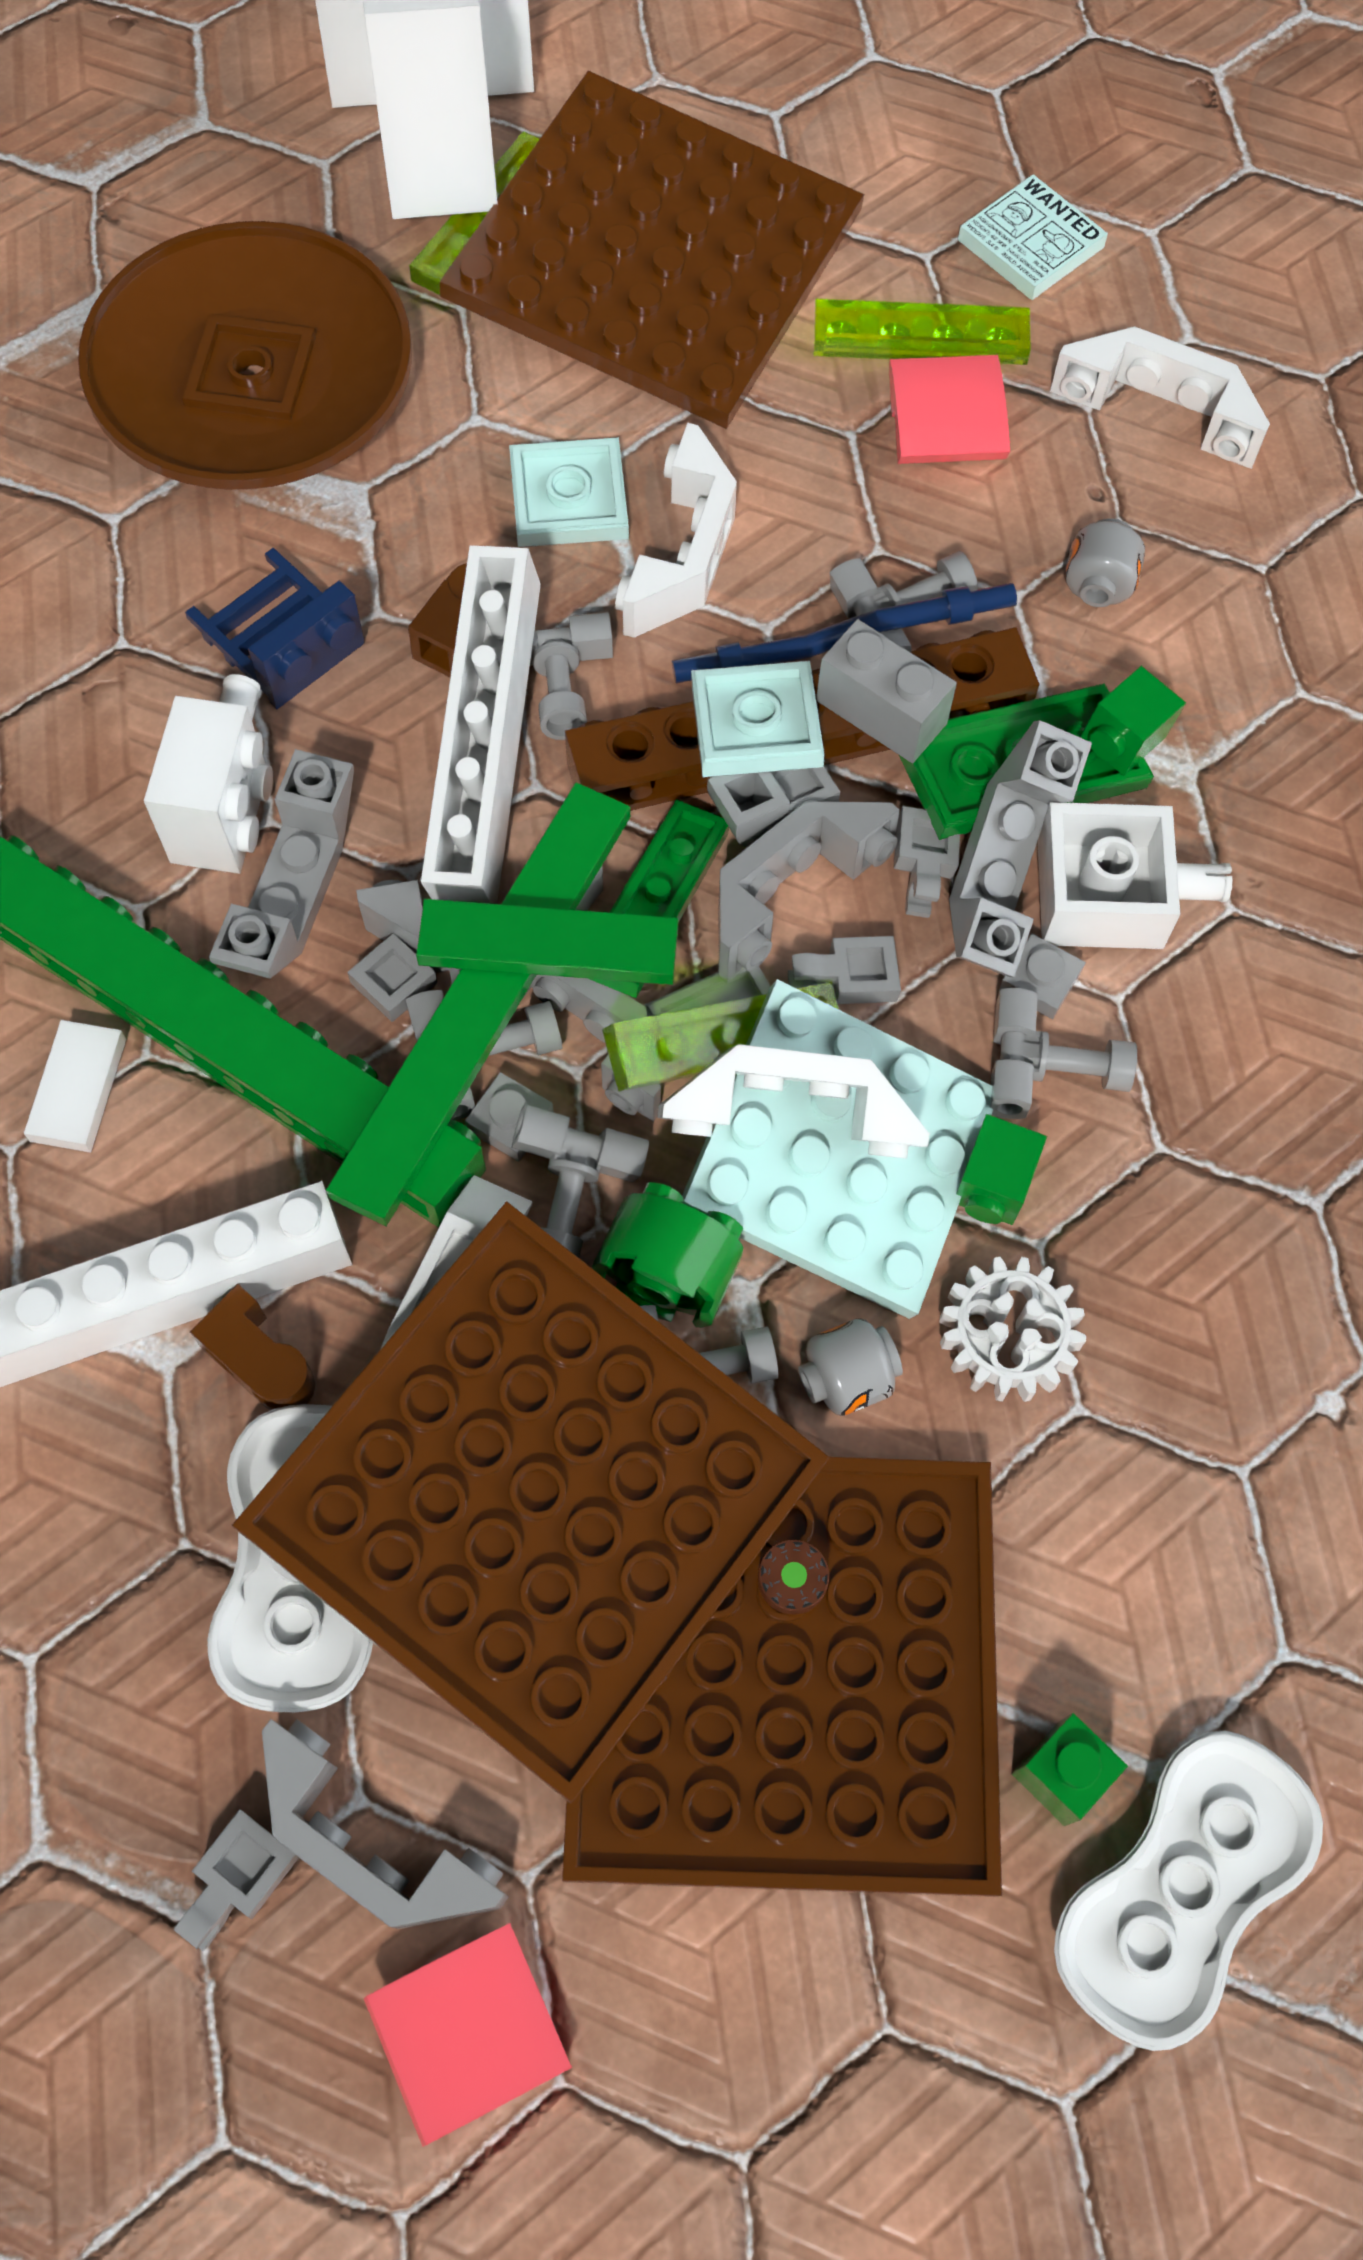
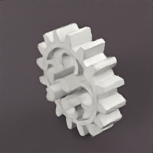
M995 1257L989 1267V1275L987 1276L977 1266L971 1267L965 1277L968 1287L958 1283L953 1285L948 1299L955 1306L944 1307L939 1320L941 1324L954 1328L944 1333L940 1341L941 1349H957L959 1352L951 1366L953 1373L962 1372L969 1368L975 1373L970 1389L976 1392L983 1387L986 1381L995 1385V1398L1003 1402L1010 1388H1017L1024 1402L1031 1401L1036 1393L1037 1382L1049 1393L1054 1391L1061 1382L1058 1372L1070 1375L1078 1363L1076 1357L1070 1352L1080 1351L1086 1342V1335L1071 1329L1078 1325L1085 1316L1083 1308H1067L1065 1304L1074 1290L1069 1284L1055 1290L1049 1284L1054 1269L1048 1266L1037 1277L1029 1273V1260L1025 1257H1021L1015 1270H1007L1002 1258ZM1016 1290L1026 1297L1027 1303L1016 1321V1332L1021 1334L1011 1352V1359L1018 1367L1006 1368L998 1362L997 1355L1008 1338L1009 1333L1008 1325L1003 1322L1013 1305L1014 1299L1008 1291ZM974 1314L984 1316L983 1321L988 1329L978 1330L974 1328L969 1321V1316ZM1036 1328L1049 1329L1055 1337V1342L1051 1344L1041 1342L1042 1336Z

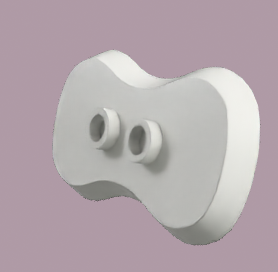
M300 1404L276 1408L259 1415L246 1426L233 1447L227 1468L228 1492L236 1519L332 1406ZM238 1532V1553L234 1573L214 1612L207 1639L210 1667L217 1684L230 1698L237 1702L270 1712H305L324 1708L340 1701L354 1689L364 1674L371 1656L373 1642Z
M1229 1731L1207 1732L1194 1737L1171 1756L1159 1779L1151 1816L1141 1838L1123 1860L1086 1883L1074 1894L1064 1908L1056 1930L1054 1954L1057 1970L1065 1987L1083 2010L1107 2031L1136 2047L1151 2051L1171 2050L1189 2042L1211 2022L1222 1999L1230 1960L1240 1936L1258 1913L1303 1882L1312 1871L1318 1859L1323 1837V1820L1316 1798L1300 1775L1289 1764L1262 1744L1244 1735Z

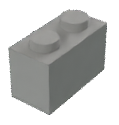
M857 619L821 659L816 701L913 764L948 723L957 682Z

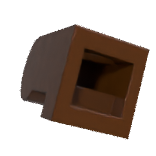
M467 563L458 566L450 573L408 626L412 659L448 677H451Z
M237 1284L190 1331L191 1335L204 1352L269 1410L290 1405L308 1404L314 1395L316 1385L313 1372L298 1349L289 1344L275 1343L259 1328L267 1317L257 1300Z

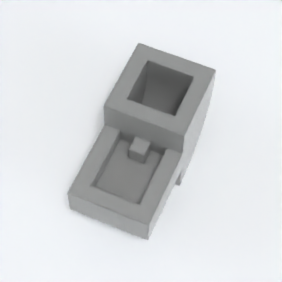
M825 767L714 776L708 779L707 782L709 796L738 843L744 847H749L805 801L839 802L840 790Z

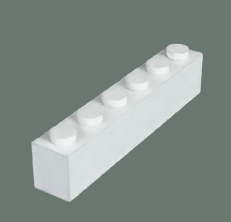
M469 547L421 883L431 899L497 904L541 586L529 548Z
M317 1182L1 1290L0 1387L204 1317L237 1284L256 1299L351 1266L352 1262L323 1182Z

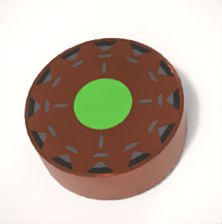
M787 1540L774 1545L763 1557L758 1572V1585L764 1600L772 1608L785 1614H802L813 1609L822 1600L829 1584V1569L824 1556L813 1545L800 1540Z

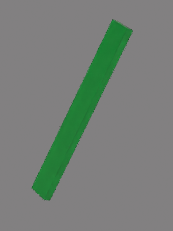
M576 782L501 905L576 910L631 818L630 806ZM460 970L326 1189L329 1199L387 1227L535 979V974Z

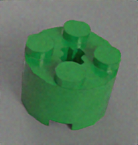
M648 1182L643 1193H632L624 1197L594 1260L592 1269L603 1278L607 1274L618 1282L616 1288L637 1305H654L659 1319L672 1322L676 1311L695 1315L692 1323L696 1328L710 1326L715 1319L743 1256L744 1247L739 1241L743 1227L736 1219L724 1213L708 1211L707 1214H704L695 1208L683 1204V1196L667 1185Z

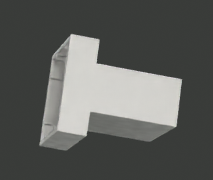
M315 0L332 108L377 104L392 218L403 219L488 212L494 204H498L488 96L534 92L528 0Z

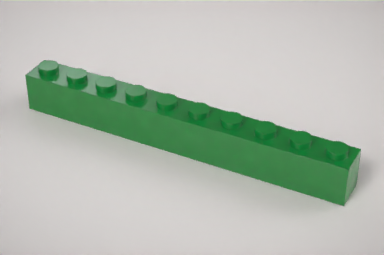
M10 835L5 840L0 836V940L337 1162L343 1163L389 1088L377 1080L379 1078L378 1074L368 1063L353 1054H348L344 1059L327 1048L328 1042L310 1025L299 1021L293 1026L279 1017L277 1008L260 993L251 989L246 994L231 986L226 974L209 960L200 958L197 962H194L180 953V946L164 931L157 927H151L149 931H146L132 922V915L116 900L108 896L98 900L87 893L85 885L66 868L57 865L52 870L39 862V857L35 851L18 837ZM450 1120L401 1204L439 1228L447 1211L472 1177L475 1175L481 1178L486 1171L482 1148L479 1146L481 1141L477 1135L462 1123Z

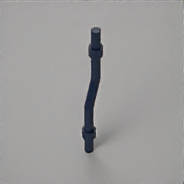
M1013 583L972 591L969 590L968 586H961L943 590L941 597L875 609L806 635L741 647L739 642L719 645L715 647L714 653L673 660L674 680L676 684L692 681V670L776 664L811 658L828 652L857 619L879 633L946 620L948 625L972 621L974 614L1016 606V588Z

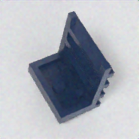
M272 548L265 553L266 561L276 569L209 619L195 606L185 611L187 619L202 633L203 639L210 646L215 645L224 654L225 660L232 667L236 665L247 677L259 683L260 689L268 696L269 702L278 710L365 644L355 594L340 580L324 592H321L275 548ZM292 586L297 589L295 593L233 639L229 640L226 637L227 634Z

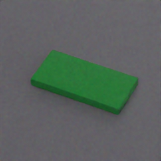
M1103 683L948 719L946 726L913 764L899 755L916 793L931 819V824L938 839L942 840L950 836L972 832L987 784L1034 721L1041 720L1080 737L1098 703L1110 693L1106 684ZM1090 748L1072 802L1065 803H1090L1147 789L1154 775L1145 758H1143L1123 776L1108 762L1100 759Z

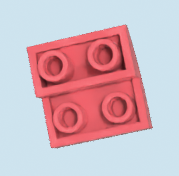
M998 355L890 359L891 415L895 417L898 464L1007 459L1010 454L1009 426L1004 383Z
M510 1923L442 1956L363 1998L422 2147L572 2068Z

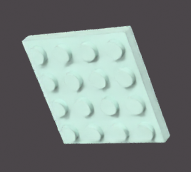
M777 979L769 988L746 1045L872 1060L929 1132L928 1147L909 1146L907 1159L869 1155L868 1141L851 1140L856 1088L849 1087L848 1099L809 1095V1082L784 1080L783 1091L751 1089L743 1087L744 1075L735 1074L730 1125L713 1124L712 1135L705 1140L683 1192L684 1200L682 1203L704 1214H707L708 1211H717L731 1216L743 1227L741 1239L910 1319L918 1315L961 1199V1196L956 1193L985 1115H992L993 1109L990 1108L992 1086Z

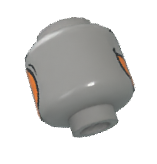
M1110 518L1099 520L1080 529L1073 540L1066 566V583L1071 592L1093 607H1106L1129 599L1138 587L1145 559V544L1140 535L1126 522Z
M861 1318L851 1320L810 1338L806 1347L808 1363L798 1367L802 1384L811 1402L814 1404L823 1400L827 1407L839 1416L848 1415L892 1396L895 1391V1377L903 1373L898 1351L888 1331L883 1326L875 1329L869 1322Z

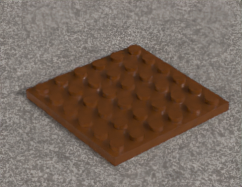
M587 71L497 199L498 204H494L440 280V297L727 429L860 213L864 194L591 71Z
M506 1201L232 1526L563 1799L572 1804L830 1457Z
M830 1457L574 1802L570 1804L566 1801L562 1882L979 1897L1002 1896L991 1462ZM787 1540H800L813 1545L824 1556L829 1569V1584L822 1600L810 1611L796 1615L785 1614L772 1608L764 1600L758 1585V1572L763 1557L774 1545Z

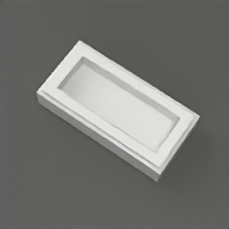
M65 1020L60 1021L24 1131V1135L30 1142L91 1153L126 1042V1038L121 1030Z

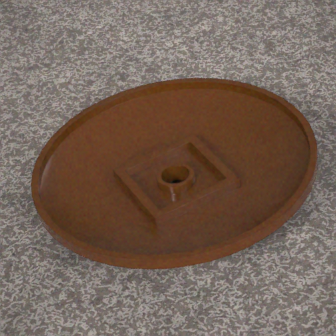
M240 221L212 225L180 234L156 245L126 265L100 293L85 321L79 343V376L87 403L102 431L116 447L137 463L164 477L190 485L226 490L258 489L283 485L318 474L340 463L368 443L386 424L404 394L412 363V342L408 317L395 287L387 276L357 249L323 232L303 226L268 221ZM252 365L263 367L259 373L246 376L239 374Z

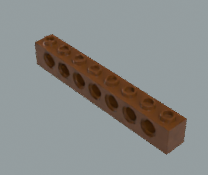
M1017 627L997 632L985 630L974 634L970 638L944 644L928 643L914 651H909L957 682L948 719L1026 702L1036 698L1040 683ZM820 669L812 670L816 698ZM694 700L666 708L649 707L637 712L635 715L605 722L593 720L580 725L578 728L565 730L566 759L573 785L577 782L630 806V811L708 793L707 782L712 777H702ZM816 701L824 749V765L891 750ZM682 743H692V744H695L696 746H694V747H682V746H680L679 744H682ZM626 756H635L639 759L627 761L621 758Z

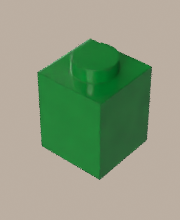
M1140 666L1098 703L1080 738L1091 742L1093 752L1125 776L1166 738L1186 702L1143 666Z
M986 1114L956 1193L961 1196L959 1206L964 1207L968 1215L981 1222L989 1224L1005 1222L1013 1225L1024 1204L1047 1136Z
M1072 1713L1059 1721L1013 1771L1012 1775L1062 1825L1067 1826L1080 1821L1126 1770L1128 1765L1082 1720Z

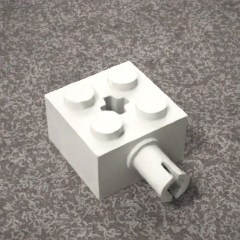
M232 674L223 681L224 687L219 702L175 696L145 794L144 803L170 863L240 874L246 852H254L257 845L259 821L256 815L260 801H267L270 797L273 784V770L270 765L265 764L262 754V735L260 732H255L252 722L258 699L261 697V686L247 676Z
M1050 802L1038 838L1042 939L1055 946L1164 949L1180 917L1179 900L1227 902L1231 895L1232 876L1225 877V874H1230L1232 871L1230 863H1177L1173 806Z

